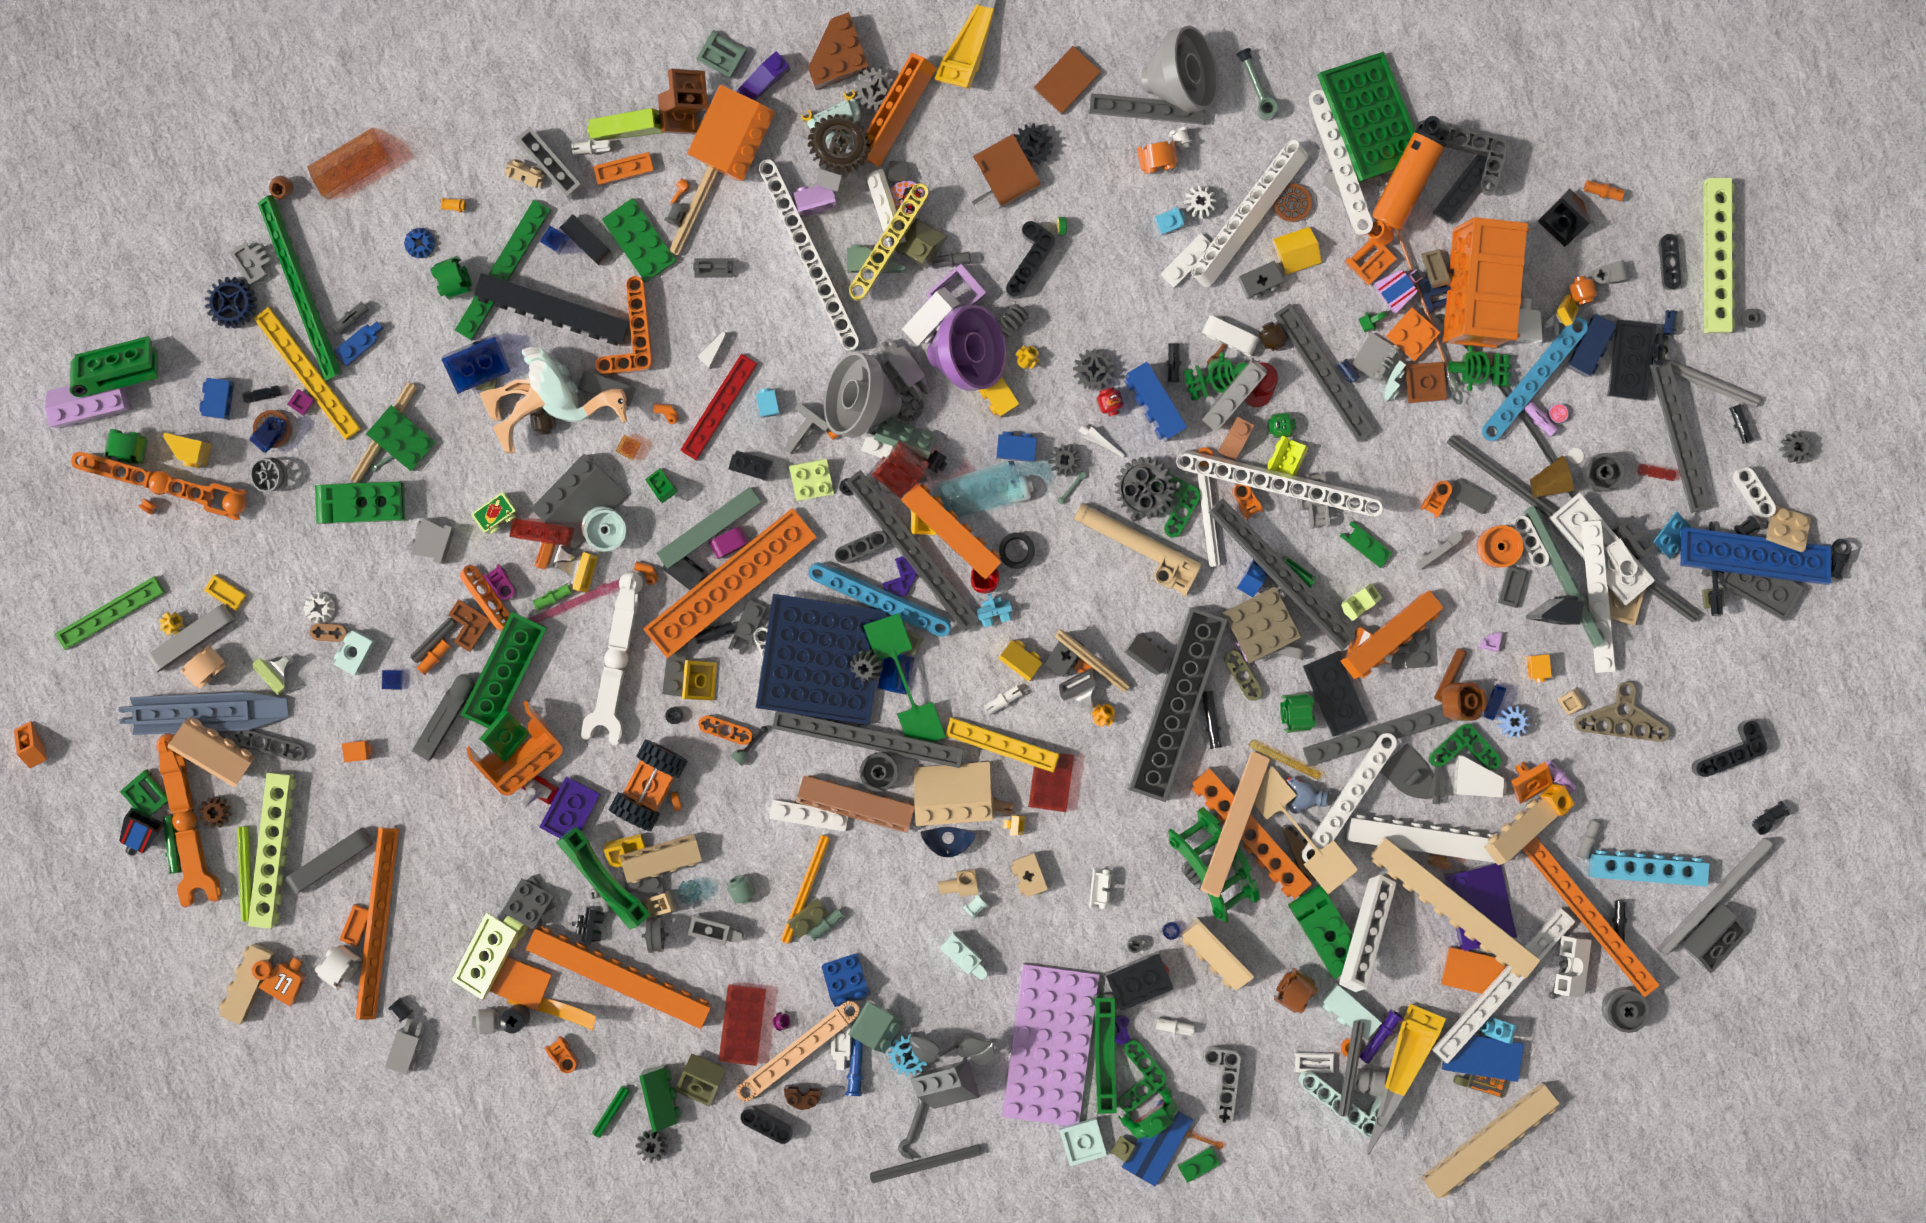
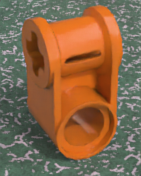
M1447 481L1436 482L1424 499L1420 509H1425L1434 514L1435 518H1438L1452 492L1451 484ZM1440 484H1444L1447 488L1446 493L1443 495L1438 492Z
M1242 484L1233 486L1232 495L1246 520L1253 514L1263 511L1260 502L1249 486ZM1239 486H1243L1246 489V494L1243 497L1237 495V488Z
M559 1036L558 1040L550 1046H545L547 1054L556 1063L560 1071L567 1074L577 1069L579 1060L562 1036ZM566 1059H570L573 1062L572 1069L565 1066L564 1062Z

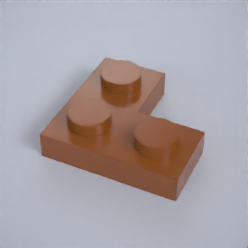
M460 599L457 600L448 616L464 625L454 642L468 652H471L490 624V619Z

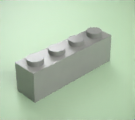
M528 127L516 138L520 145L569 200L584 188L531 127Z
M1252 358L1203 415L1202 421L1217 432L1267 374V369Z

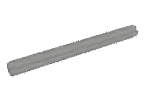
M1670 361L1673 373L1676 376L1749 406L1757 407L1760 398Z

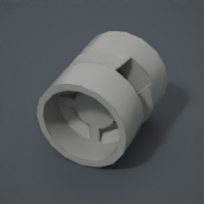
M1357 1068L1354 1093L1366 1094L1369 1092L1371 1096L1382 1097L1385 1089V1072L1374 1070L1370 1073L1368 1069Z

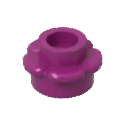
M782 1012L776 1013V1016L773 1018L775 1029L777 1031L787 1029L790 1026V1017Z

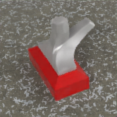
M537 774L521 787L526 791L521 806L527 808L537 798L550 805L559 787Z

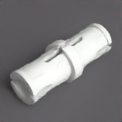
M1017 685L1003 694H998L999 697L984 705L986 710L994 706L988 710L990 716L1002 707L1009 706L1008 704L1013 700L1023 696L1018 691Z

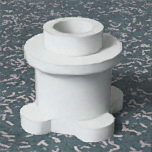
M1188 126L1173 130L1169 134L1170 137H1173L1175 146L1179 150L1189 148L1190 143L1193 142L1192 139H1189L1187 133Z

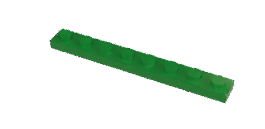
M536 200L532 201L490 270L489 276L509 281L551 212L549 208ZM475 296L456 326L455 331L472 341L495 304L494 302L489 301V304L477 301L478 297Z

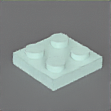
M1096 1118L1059 1128L1070 1166L1107 1156Z

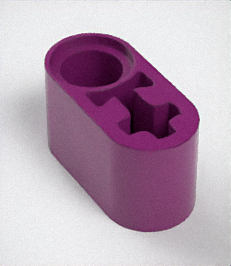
M741 526L709 541L717 559L749 543Z

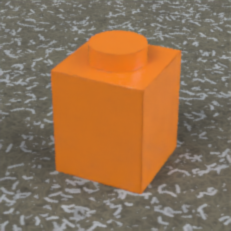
M369 740L342 743L344 762L369 760L371 755H373L372 744H369Z

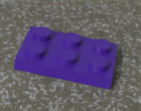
M566 776L539 828L558 838H561L576 826L582 831L600 793Z

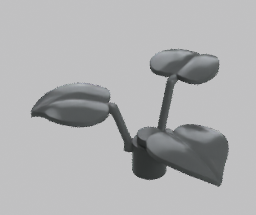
M968 1034L964 1035L960 1042L956 1041L954 1045L939 1053L940 1047L935 1042L918 1036L909 1037L914 1055L927 1063L935 1062L936 1057H942L954 1048H957L959 1056L964 1057L962 1061H966L968 1057H971V1060L979 1065L988 1064L994 1054V1040H981Z

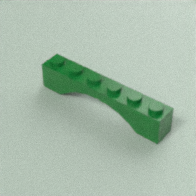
M577 826L570 829L556 841V844L629 930L638 927L651 915L636 897L625 890L609 874L593 851L589 840Z
M1094 994L1097 1114H1116L1115 997L1113 994Z

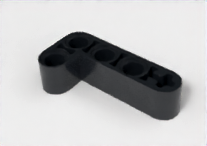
M1028 221L1022 227L1023 238L1032 243L1033 246L1007 283L1006 293L1012 299H1017L1023 294L1055 245L1054 235L1034 221ZM1032 226L1035 228L1036 233L1034 235H1027L1025 229ZM1049 237L1052 243L1049 246H1044L1041 243V239ZM1033 253H1038L1041 256V260L1034 262L1030 256ZM1028 269L1031 275L1028 278H1023L1020 275V271ZM1018 280L1022 282L1018 286L1019 292L1011 293L1010 287H1015Z
M1750 720L1740 722L1738 732L1742 742L1697 759L1692 764V772L1696 776L1709 777L1765 754L1768 747L1759 724ZM1748 724L1753 728L1750 734H1747L1745 730ZM1755 742H1758L1760 746L1757 752L1753 750ZM1737 749H1740L1742 752V756L1739 759L1735 757ZM1722 756L1724 763L1718 766L1717 759ZM1702 765H1711V766H1712V767H1709V766H1708V767L1704 768L1703 771H1700V768H1702Z

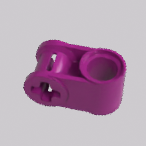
M497 564L496 568L488 574H483L488 584L501 599L513 600L516 597L517 589L500 564ZM509 586L511 589V593L509 596L505 597L503 595V589Z

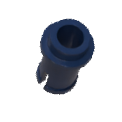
M1665 311V323L1662 330L1666 335H1675V332L1678 331L1676 328L1678 311Z
M1347 358L1337 365L1347 377V382L1352 384L1360 378V372H1356Z

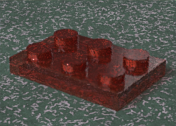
M1058 753L1060 756L1054 773L1034 766L1028 807L1060 812L1067 811L1074 755Z

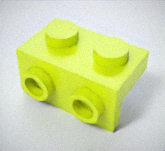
M1282 436L1276 444L1273 456L1268 461L1267 469L1296 476L1309 448L1306 445Z

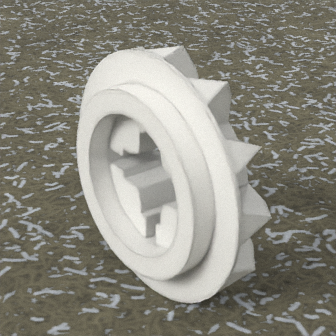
M325 593L311 594L306 599L303 607L305 616L315 623L327 622L332 618L335 611V604L332 598ZM316 603L319 605L326 604L321 609L322 614L319 611H313L316 608Z

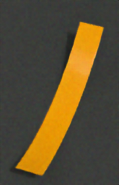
M543 997L538 1010L569 1020L593 1031L596 1016L578 1008ZM509 999L507 1001L509 1004H519Z

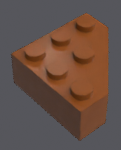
M849 12L830 19L808 66L815 90L862 74L864 70L869 71L866 57Z

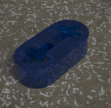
M1500 684L1494 686L1483 714L1484 718L1492 721L1495 719L1506 692L1505 686Z

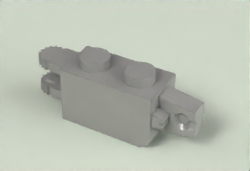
M890 338L881 343L879 347L886 358L883 361L882 367L901 392L904 394L909 390L918 401L923 398L920 389L927 395L931 393L932 389L924 379L926 377L924 370L912 358L910 351L904 346L899 348Z

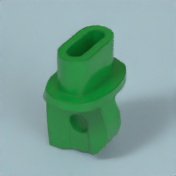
M1386 310L1372 317L1366 312L1365 316L1358 320L1364 332L1371 329L1375 331V322L1389 316Z

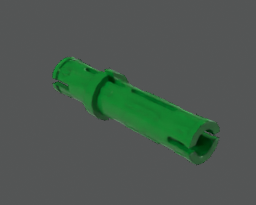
M173 816L162 817L163 823H165L164 833L167 850L165 856L168 858L169 874L182 872L175 835L177 830L172 824Z

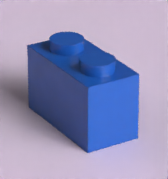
M206 377V382L202 386L204 398L200 402L199 408L201 416L229 420L234 382Z
M1003 431L1002 435L998 434L996 459L1034 462L1037 438H1033V434L1022 433L1021 436H1014L1013 432Z

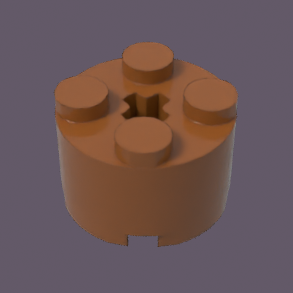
M1458 682L1445 687L1442 690L1444 716L1454 721H1474L1479 719L1482 711H1485L1487 706L1485 691L1480 689L1479 684L1475 682Z
M1292 968L1293 972H1287L1278 984L1276 990L1279 993L1278 996L1274 995V1001L1293 1013L1299 1012L1301 1014L1307 1007V1001L1316 994L1318 988L1315 987V980L1296 968Z

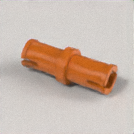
M1586 180L1583 190L1584 192L1599 195L1600 198L1604 199L1607 197L1619 202L1622 201L1625 190L1611 187L1607 183L1600 184L1590 180Z
M442 639L432 651L427 653L428 656L416 668L426 676L436 663L439 664L441 662L440 659L451 646Z

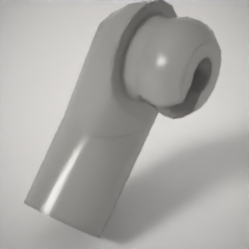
M595 888L591 889L589 896L601 904L602 913L611 912V907Z

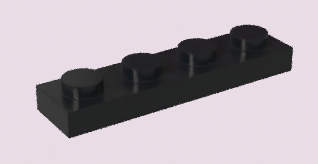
M1478 154L1475 156L1432 212L1447 224L1451 221L1482 180L1487 161L1486 156Z

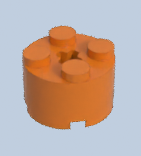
M1171 140L1169 145L1168 141L1146 145L1144 150H1142V147L1137 148L1140 168L1145 174L1155 173L1158 171L1157 168L1163 167V171L1174 169L1176 164L1179 163L1174 140Z

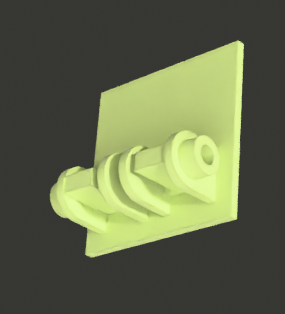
M827 459L789 466L796 501L834 494Z

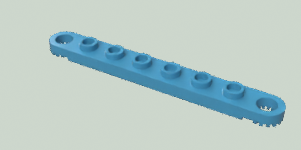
M1576 317L1574 322L1581 323L1583 327L1581 332H1575L1572 328L1573 324L1565 326L1493 413L1481 430L1485 440L1495 441L1504 433L1584 336L1588 325L1583 318ZM1489 426L1496 428L1497 434L1494 437H1489L1486 433Z
M815 562L809 569L808 573L813 581L878 610H883L887 614L894 615L900 613L903 621L932 634L944 637L951 630V622L945 619V617L939 616L935 612L836 568L828 567L822 564V562ZM814 569L821 570L823 575H817ZM937 624H943L946 629L939 630Z

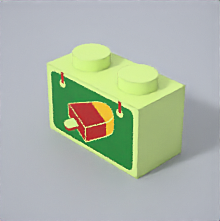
M502 492L471 515L484 533L488 534L490 532V534H493L500 529L499 525L504 522L509 523L515 519V514L519 511L507 494Z

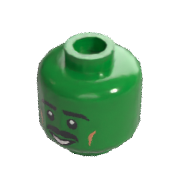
M1288 412L1272 414L1271 419H1268L1269 434H1272L1274 438L1290 437L1293 430L1296 429L1295 418H1291Z

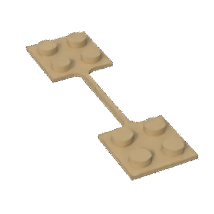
M1272 766L1264 774L1254 805L1267 820L1278 811L1286 814L1314 848L1315 855L1304 866L1329 895L1356 873L1358 869L1334 840L1322 849H1318L1286 811V805L1297 795Z

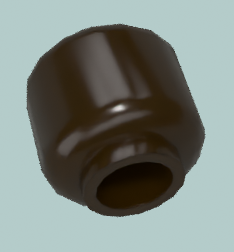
M1270 321L1262 326L1263 330L1260 331L1259 336L1266 349L1275 351L1286 345L1287 335L1280 323L1274 324L1273 321Z
M543 408L530 414L531 429L537 435L551 434V431L556 428L555 417L549 415Z

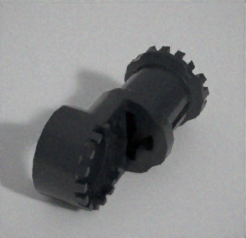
M1838 539L1833 542L1831 548L1833 552L1831 557V577L1833 575V578L1843 579L1842 573L1845 565L1849 562L1852 547L1846 540ZM1840 544H1845V551L1842 553H1838V546Z
M1779 801L1774 807L1763 810L1764 814L1754 819L1755 822L1753 821L1752 827L1758 834L1764 835L1772 829L1773 824L1778 819L1789 816V810L1786 809L1787 807H1785L1782 801Z

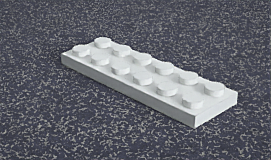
M1577 493L1550 516L1549 519L1585 560L1581 522L1600 520L1602 518L1580 493ZM1602 519L1604 547L1619 538ZM1630 551L1629 553L1637 563L1638 570L1634 576L1628 578L1621 577L1617 573L1605 553L1608 588L1624 606L1655 581ZM1624 561L1620 567L1621 572L1625 575H1630L1633 572L1632 563Z

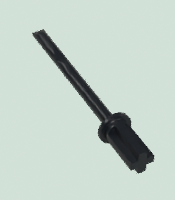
M1710 521L1709 530L1715 531V524ZM1712 570L1713 590L1708 592L1711 602V616L1720 617L1723 615L1722 595L1724 591L1719 590L1718 571Z

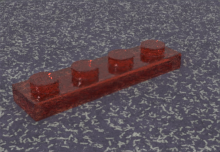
M514 518L509 537L570 547L575 528Z

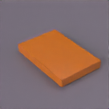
M1449 946L1441 985L1482 994L1504 970L1505 965L1503 966L1493 956L1463 951Z
M507 956L490 992L538 1011L553 974Z

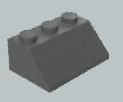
M1720 903L1718 907L1711 911L1707 919L1698 925L1694 933L1685 939L1682 946L1711 974L1750 931L1736 914Z
M967 1060L923 1071L910 1079L917 1098L933 1109L981 1097Z

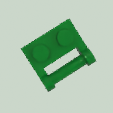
M148 769L144 770L120 791L134 809L149 816L155 814L168 803L166 792L154 780ZM143 780L159 796L160 800L158 802L142 786L141 782Z

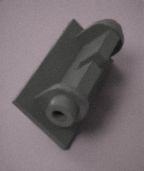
M694 258V278H733V258Z

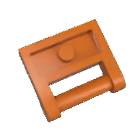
M1370 237L1368 238L1369 241L1351 258L1348 257L1345 260L1346 265L1368 286L1397 259L1383 244ZM1375 246L1378 251L1359 267L1356 263Z

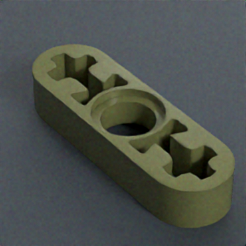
M1237 651L1227 652L1224 662L1244 696L1251 701L1258 700L1262 695L1261 687L1243 657ZM1229 655H1237L1238 659H1236L1238 665L1242 663L1244 667H1240L1234 672L1233 668H1236L1234 663L1228 662L1230 659ZM1239 671H1247L1248 679L1246 681L1238 679ZM1251 679L1254 682L1250 684L1253 689L1257 688L1258 690L1256 692V697L1248 695V693L1250 692L1248 686H1246L1245 688H1243L1242 686L1243 684L1249 683Z

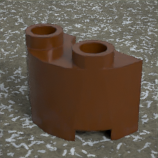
M785 1085L784 1096L787 1103L800 1110L815 1107L823 1092V1089L810 1088L808 1092L803 1093L799 1090V1086Z

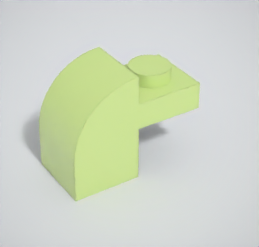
M1369 583L1342 602L1341 606L1345 615L1353 621L1364 611L1378 603L1382 597L1374 585Z

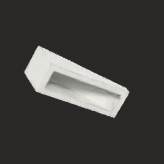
M724 332L698 356L709 369L727 336Z

